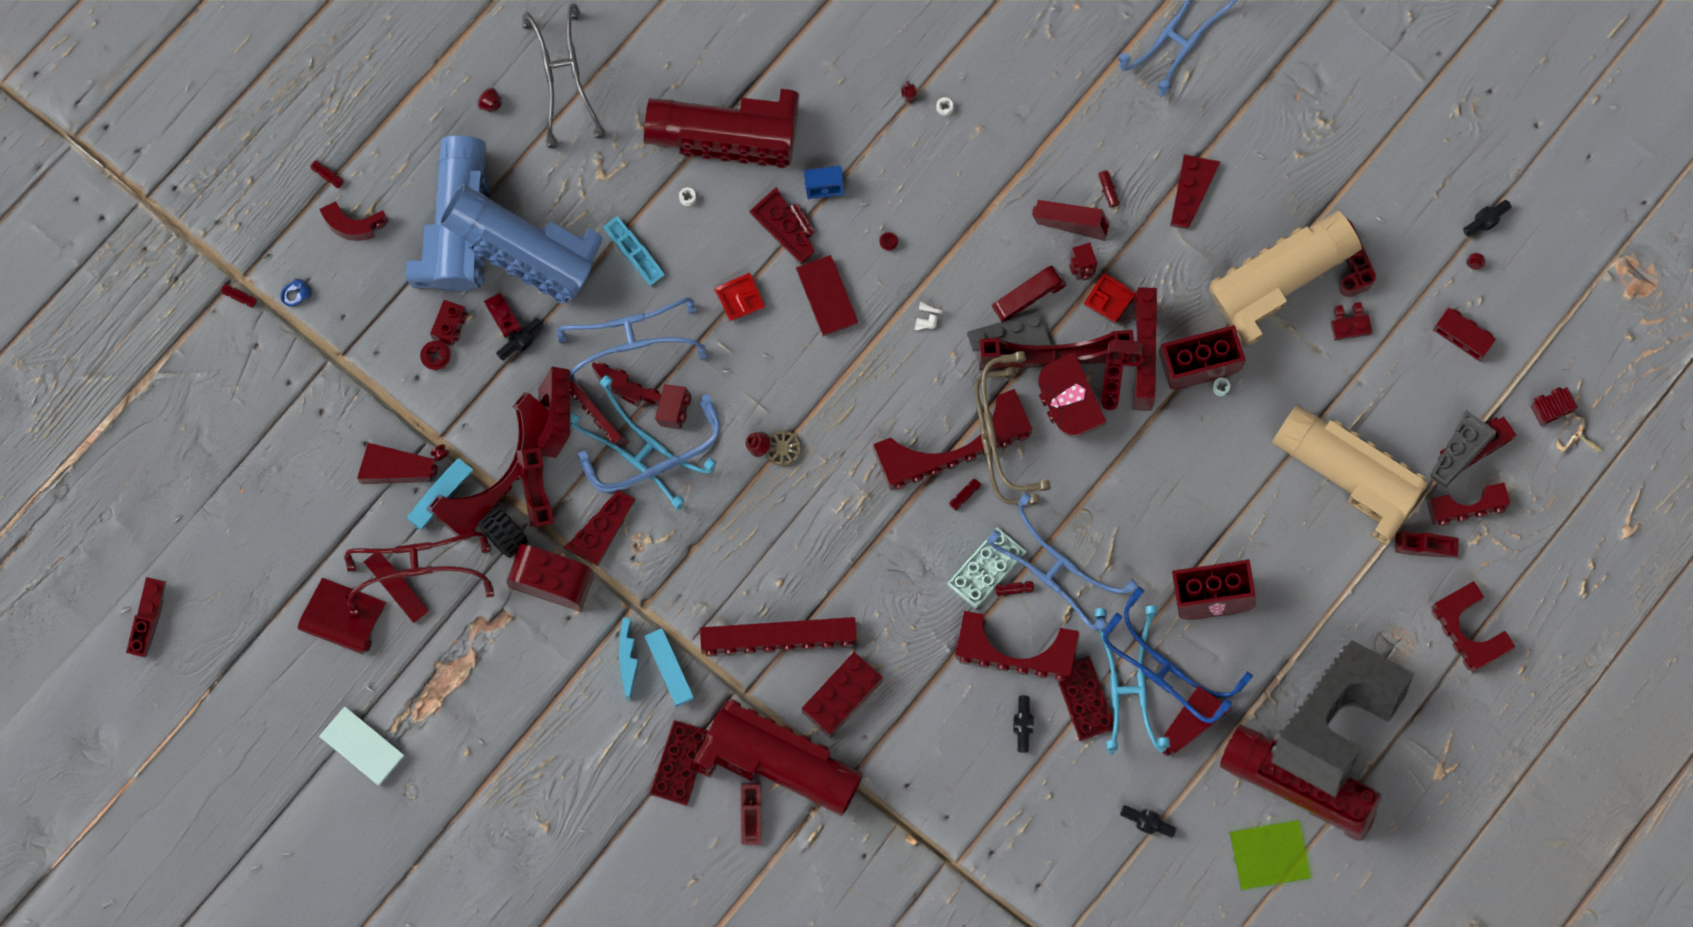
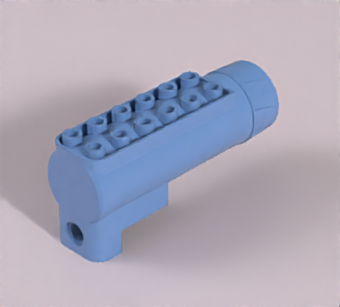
M454 135L441 139L435 224H424L422 261L407 260L406 278L412 288L468 291L473 288H480L484 284L482 267L485 266V258L475 255L468 248L469 241L460 238L449 229L440 225L445 209L461 185L464 184L486 195V197L490 195V184L487 183V179L484 177L487 144L479 138Z
M464 184L460 186L450 200L440 221V225L449 229L460 238L469 241L468 248L475 255L483 256L491 264L504 268L508 274L516 275L524 283L535 286L541 293L554 297L555 301L562 304L574 299L584 285L592 269L593 259L603 240L600 234L590 228L585 231L582 237H576L552 222L543 229H540L495 203L486 195Z

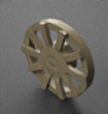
M783 430L774 432L769 436L770 445L775 446V448L769 449L766 453L770 462L777 466H788L798 459L801 446L798 438L793 433ZM777 435H782L781 441L779 440ZM785 435L790 436L787 441H785ZM775 438L777 443L771 442V439ZM792 439L796 441V443L789 444ZM797 446L798 448L797 451L790 449L791 447ZM775 451V455L771 458L769 452ZM789 453H793L796 455L793 459H791ZM777 456H780V462L775 461L774 459ZM786 456L789 461L783 462V457Z

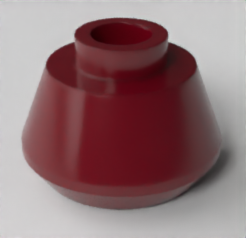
M495 88L486 89L477 102L478 108L487 112H496L502 103L500 102L501 97Z
M762 431L751 433L746 439V448L755 457L765 455L770 448L768 434Z

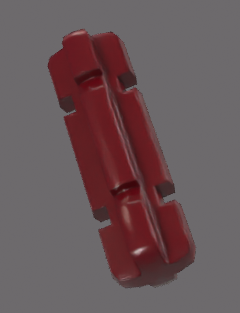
M315 160L311 164V169L326 181L332 183L334 187L340 188L343 185V179L336 176L334 172L323 166L319 161Z
M798 203L791 205L789 210L792 215H795L794 217L801 230H804L803 232L807 238L813 236L815 230L810 226V222L804 212L800 211L802 210Z
M224 284L221 289L222 294L230 295L232 299L251 308H254L257 303L255 297L249 296L237 288H232L228 284Z
M972 479L969 482V486L966 485L956 495V499L953 498L950 501V507L955 511L958 510L961 504H964L974 494V491L980 488V482Z
M1033 581L1008 583L1005 586L1004 584L996 585V594L998 596L1005 595V593L1010 595L1023 593V591H1026V593L1034 591Z

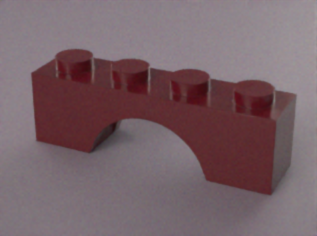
M540 447L518 450L517 456L530 527L553 524L551 504L547 499L543 484L542 472L544 465Z
M1504 482L1486 486L1482 491L1480 501L1473 505H1461L1455 502L1449 495L1430 498L1427 502L1432 524H1439V526L1448 525L1450 521L1454 520L1463 522L1469 520V517L1476 516V518L1485 517L1490 512L1500 514L1505 512L1511 504Z

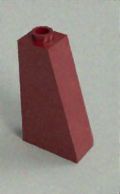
M1038 200L1032 210V216L1039 225L1106 241L1110 223L1103 209Z
M368 442L357 479L361 484L431 482L432 478L437 475L438 466L435 459Z
M1199 686L1187 701L1198 713L1206 718L1214 717V713L1223 703ZM1184 706L1163 735V737L1169 738L1170 747L1161 753L1174 757L1219 720L1213 723H1205ZM1231 708L1227 710V712L1221 717V719L1227 715Z

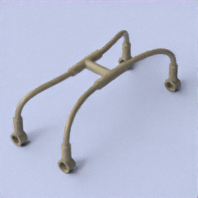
M1023 351L1001 355L989 361L982 375L976 380L974 387L975 401L980 419L979 427L984 454L987 457L992 488L1000 501L1006 504H1015L1016 506L1020 498H1015V500L1006 499L998 490L991 453H993L996 469L1001 480L1013 490L1026 492L1047 491L1051 489L1050 481L1045 480L1039 483L1017 486L1009 482L1005 477L996 448L997 440L992 414L989 411L986 378H1011L1016 376L1014 367L995 370L988 373V370L997 362L1019 363L1025 361L1026 356ZM980 383H981V388H982V398H983V405H984V410H985L984 415H983L982 406H981V402H980V396H979V385H980ZM1039 494L1031 495V499L1026 504H1039Z

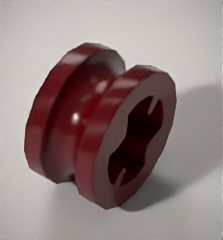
M445 444L437 446L430 452L431 456L435 457V462H439L449 455V450H445Z

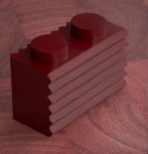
M1558 387L1552 390L1551 395L1548 396L1540 395L1534 399L1531 405V409L1540 426L1575 412L1578 408L1568 387L1564 389Z

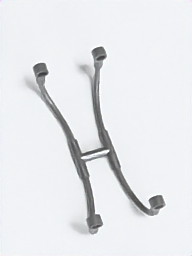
M575 3L570 4L567 15V51L569 58L550 62L549 52L546 49L539 27L528 12L523 14V28H534L539 39L546 80L549 83L550 106L546 139L547 148L558 146L557 138L552 133L554 116V76L552 69L571 66L578 91L595 123L594 137L595 139H601L606 136L604 128L599 123L584 93L579 78L578 62L571 37V20L581 18L580 9H578Z

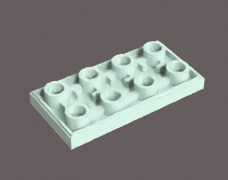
M998 527L995 529L1001 534L994 542L996 545L1021 558L1026 554V551ZM986 539L949 580L947 585L973 608L977 609L996 588V585L1014 568L1018 561L992 548Z
M346 707L339 712L319 736L378 786L382 784L405 757Z

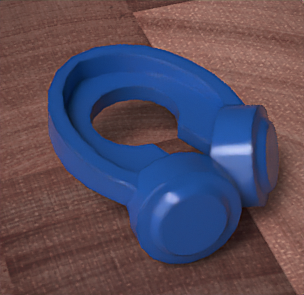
M294 279L293 282L287 284L282 289L280 299L283 304L289 307L297 306L304 299L311 298V289L306 286L304 280ZM300 288L296 299L289 301L287 297L289 291H296Z

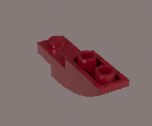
M603 362L592 363L593 372L600 381L606 375L613 380L611 391L619 398L637 407L640 406L641 401L656 406L659 405L661 398L659 391L649 388V390L644 389L636 382L629 383V375L622 369H611L609 365Z
M146 577L126 653L146 657L164 603L162 599L167 581Z

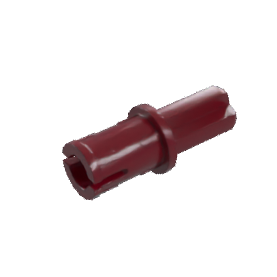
M1101 171L1098 176L1103 188L1102 193L1105 194L1109 208L1120 205L1115 191L1116 186L1113 185L1109 171Z

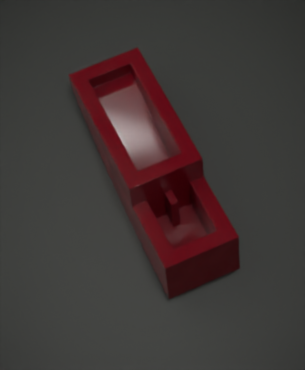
M1402 531L1396 534L1395 553L1456 558L1458 557L1459 538L1426 532L1419 534Z
M741 782V845H761V782Z

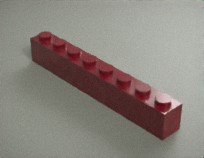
M855 617L700 627L701 653L707 657L717 656V653L736 655L737 652L743 651L745 654H754L757 650L772 653L775 652V649L794 651L795 648L802 647L803 650H812L817 646H822L823 649L834 648V645L852 647L853 644H857Z

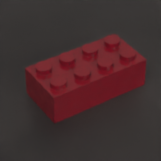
M853 652L801 708V713L831 738L883 682V677L858 654Z

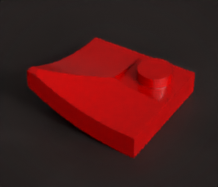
M1103 272L1085 300L1084 306L1116 324L1135 299L1136 294Z
M751 273L735 278L714 289L729 322L765 307Z

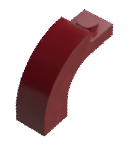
M336 201L319 209L327 226L336 235L347 240L363 241L374 238L372 230L381 229L389 223L383 210L365 219L353 220L342 213Z

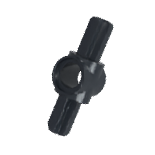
M1504 200L1495 207H1484L1475 215V221L1463 228L1464 234L1467 237H1471L1481 229L1483 231L1492 229L1500 222V216L1512 208L1511 203Z
M535 318L525 328L521 327V331H514L509 334L510 336L507 337L508 343L496 353L499 359L504 361L513 352H523L533 342L532 336L544 326L543 322L539 318Z
M1021 695L1018 697V713L1014 715L1013 733L1017 735V751L1019 753H1028L1029 735H1032L1034 731V716L1030 714V697Z
M1126 805L1122 807L1120 816L1136 822L1137 829L1148 834H1154L1156 831L1170 838L1174 837L1177 828L1160 821L1161 817L1159 814L1148 809L1140 812Z

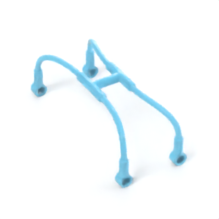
M607 375L600 381V385L606 390L621 417L638 433L639 437L647 442L636 457L609 440L580 427L579 420L581 417L576 413L570 415V424L573 428L615 449L642 473L649 468L641 461L652 448L656 449L663 456L666 455L668 458L674 457V455L668 452V449L644 430H640L627 417L611 391L613 380ZM710 457L704 464L706 469L684 461L679 464L688 469L709 474L715 470L714 466L717 462ZM656 476L652 477L651 479L662 489L675 509L681 510L684 499L679 495L674 498Z
M1154 605L1145 607L1147 620L1142 635V640L1145 643L1151 621L1154 619V616L1158 615L1157 606ZM1105 608L1095 609L1096 622L1100 617L1107 618ZM1102 628L1101 630H1099V633L1103 641L1104 630ZM1103 641L1111 669L1110 683L1112 705L1114 708L1112 739L1106 741L1107 753L1112 755L1118 750V741L1116 739L1119 726V695L1139 694L1140 707H1142V714L1149 737L1154 747L1159 752H1164L1166 748L1170 747V740L1168 737L1156 740L1151 729L1146 708L1148 705L1145 675L1138 668V686L1119 687L1118 674L1115 670L1111 650ZM1140 645L1138 662L1143 665L1144 648Z

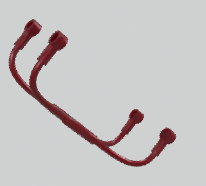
M470 532L433 543H416L387 549L352 548L347 550L344 556L347 572L356 571L355 561L350 555L352 553L400 554L410 552L411 569L398 570L394 573L381 575L354 588L349 594L347 601L350 615H359L358 604H356L353 597L366 586L389 578L433 574V572L456 571L475 575L484 581L486 598L494 597V588L491 581L484 574L476 570L455 566L419 567L417 551L429 550L433 547L470 537H479L482 553H489L490 546L487 537L481 532Z

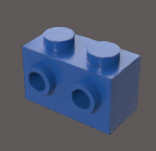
M841 166L804 170L808 199L845 195Z

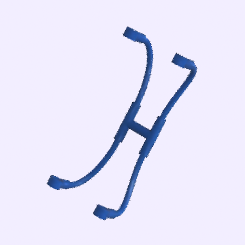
M1138 586L1126 602L1124 620L1137 642L1153 655V658L1161 663L1163 667L1156 674L1147 666L1144 667L1109 642L1108 634L1113 631L1123 618L1118 612L1105 627L1103 634L1104 643L1114 653L1142 670L1141 672L1163 690L1171 693L1201 721L1213 723L1221 719L1233 704L1227 697L1241 692L1254 675L1247 671L1234 687L1235 689L1227 693L1209 690L1187 677L1182 670L1167 658L1149 647L1132 627L1129 620V609L1133 607L1145 591ZM1170 671L1193 687L1197 688L1199 686L1211 695L1226 698V700L1214 713V717L1206 718L1198 713L1170 684L1163 680L1167 673Z

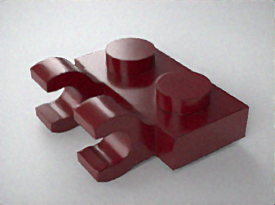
M1361 302L1353 303L1354 317L1344 318L1343 305L1335 306L1333 310L1336 320L1331 321L1334 341L1371 335L1373 333L1369 315H1363Z

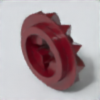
M441 341L428 342L420 352L421 362L429 370L437 371L438 369L445 368L450 363V350ZM439 350L441 358H436L435 361H432L433 357L430 354H436Z

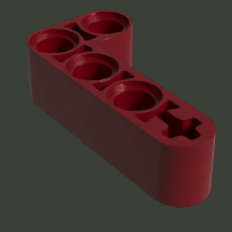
M1347 219L1348 222L1350 223V225L1352 226V228L1354 229L1356 235L1358 236V234H1357V232H1356V230H1355V228H1354V226H1353V223H1352L1349 219ZM1362 243V250L1346 259L1352 274L1345 276L1339 286L1340 293L1345 297H1351L1369 290L1376 280L1375 271ZM1360 260L1363 265H1356L1354 261ZM1362 277H1368L1371 282H1364ZM1345 283H1350L1353 289L1346 288Z
M1049 266L992 304V308L1000 321L1003 322L1011 319L1048 293L1054 294L1059 292L1067 284L1057 268Z
M1114 339L1108 343L1101 405L1104 409L1114 410L1118 407L1123 365L1139 366L1143 363L1144 346L1142 343Z

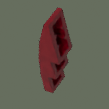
M373 553L363 561L375 577L397 572L383 554ZM394 577L379 581L413 623L429 612L402 578Z

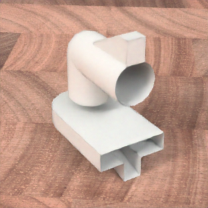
M920 302V311L943 315V310L932 308ZM930 314L929 320L917 318L914 330L934 329L938 317Z

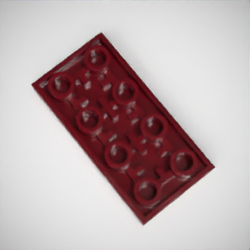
M831 255L796 267L797 274L823 337L858 324Z
M572 381L570 383V395L576 401L578 400L580 403H583L581 408L588 415L590 414L595 418L593 422L600 429L602 428L607 432L605 436L609 441L622 446L629 444L630 441L584 387Z
M1090 655L1075 660L1072 679L1066 680V682H1057L1080 742L1112 731L1114 719Z
M676 720L673 721L649 793L651 796L683 806L688 805L698 772L693 769L692 762L702 746L708 730Z

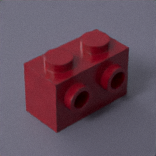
M1090 242L1072 248L1069 268L1071 274L1075 275L1077 280H1088L1095 275L1097 260Z
M443 300L430 332L433 340L441 341L451 346H454L455 341H459L462 324L465 325L468 319L465 306Z
M664 384L655 420L660 426L682 429V425L686 422L687 418L686 410L692 399L686 387Z

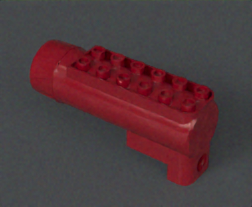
M781 89L779 102L741 98L740 109L686 103L670 99L649 98L644 123V144L679 148V154L685 157L697 156L703 159H720L724 162L738 161L742 164L756 163L760 166L773 165L778 168H786L791 164L799 93L794 90Z
M733 699L725 701L714 718L706 738L692 762L694 770L711 778L717 765L750 782H753L756 775L759 774L819 805V807H824L840 816L844 815L860 785L864 773L844 764L843 761L830 757L831 752L828 751L829 748L820 743L816 745L811 742L809 737L805 735L798 736L793 733L794 731L787 726L780 727L776 725V721L769 717L763 718L758 715L757 711L751 708L747 710Z
M1240 724L1237 727L1222 755L1220 768L1308 811L1309 814L1345 831V835L1354 840H1362L1367 836L1377 816V809L1382 798L1381 793L1349 777L1334 797L1272 763L1274 756L1272 750L1277 741Z

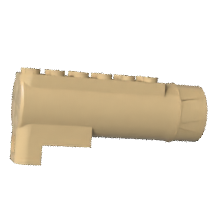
M1337 210L1323 220L1317 221L1309 228L1307 226L1303 229L1301 226L1295 229L1289 238L1284 236L1276 241L1273 248L1270 249L1268 246L1261 250L1255 259L1252 256L1246 259L1240 268L1235 266L1227 271L1224 278H1221V276L1211 281L1208 290L1229 325H1235L1239 340L1245 348L1261 338L1260 336H1262V332L1256 323L1283 308L1287 302L1285 298L1287 295L1331 268L1342 264L1344 260L1361 251L1362 246L1348 220Z
M1296 404L1276 434L1272 444L1288 453L1290 457L1297 459L1349 492L1351 496L1346 503L1379 523L1371 537L1388 545L1427 487L1426 478L1419 473L1414 474L1411 472L1406 464L1395 462L1390 454L1386 452L1381 453L1373 443L1369 441L1367 443L1364 442L1357 433L1353 431L1348 432L1340 422L1330 420L1327 423L1318 415H1314Z

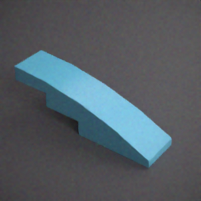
M618 215L602 227L649 286L665 275L645 247L627 229Z
M458 458L428 490L406 519L419 530H422L434 518L426 510L438 495L451 498L460 489V485L473 473V469Z
M623 618L620 632L619 660L625 696L627 700L631 701L639 663L638 659L632 658L635 641L628 638L631 619Z
M661 628L645 635L646 642L675 706L678 707L694 700L663 629Z

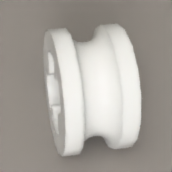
M943 97L938 100L937 111L940 115L947 116L953 111V102L949 98ZM945 103H948L949 109L945 108L944 110H942V106L940 105H945Z
M687 187L679 192L681 204L691 206L695 203L696 194L693 189ZM687 193H689L692 199L688 198V201H686L683 195L687 196Z

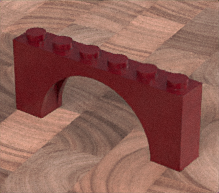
M1138 287L1134 299V319H1136V341L1144 346L1143 363L1135 368L1132 410L1151 411L1156 398L1157 288Z
M964 611L955 653L956 660H959V663L970 665L971 662L977 663L979 667L983 668L994 666L998 670L1005 672L1011 669L1016 670V673L1021 675L1033 673L1039 678L1055 677V680L1060 682L1072 679L1080 638L1079 631L1060 628L1053 644L1043 653L1026 659L1011 658L998 652L987 640L984 632V615Z

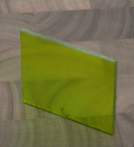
M1299 820L1229 832L1241 890L1311 878Z

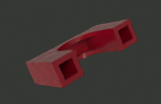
M552 366L538 388V401L543 406L549 407L546 425L538 437V447L541 449L542 456L556 458L570 437V369Z
M1475 581L1437 601L1431 607L1434 618L1440 620L1443 625L1442 630L1447 637L1450 636L1453 641L1452 646L1454 650L1461 654L1464 659V666L1467 670H1471L1472 673L1508 654L1516 647L1506 631L1484 642L1471 641L1461 632L1459 627L1461 613L1481 602L1484 598Z

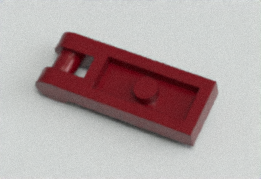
M501 293L484 301L504 338L509 337V334L514 331L519 332L522 330Z

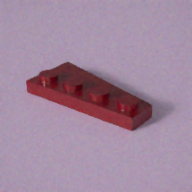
M1184 154L1170 226L1189 230L1221 161Z

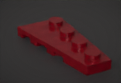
M777 187L749 211V214L800 265L815 253L814 248L803 230H801Z
M618 490L601 507V510L588 521L582 530L580 529L575 537L564 546V549L598 567L633 506L635 499Z

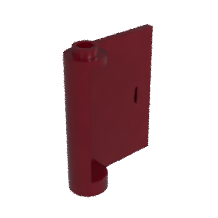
M322 578L299 620L298 630L364 654L365 651L369 652L371 648L370 634L386 602L362 592H357L353 599L358 604L359 615L351 616L347 601L353 589Z

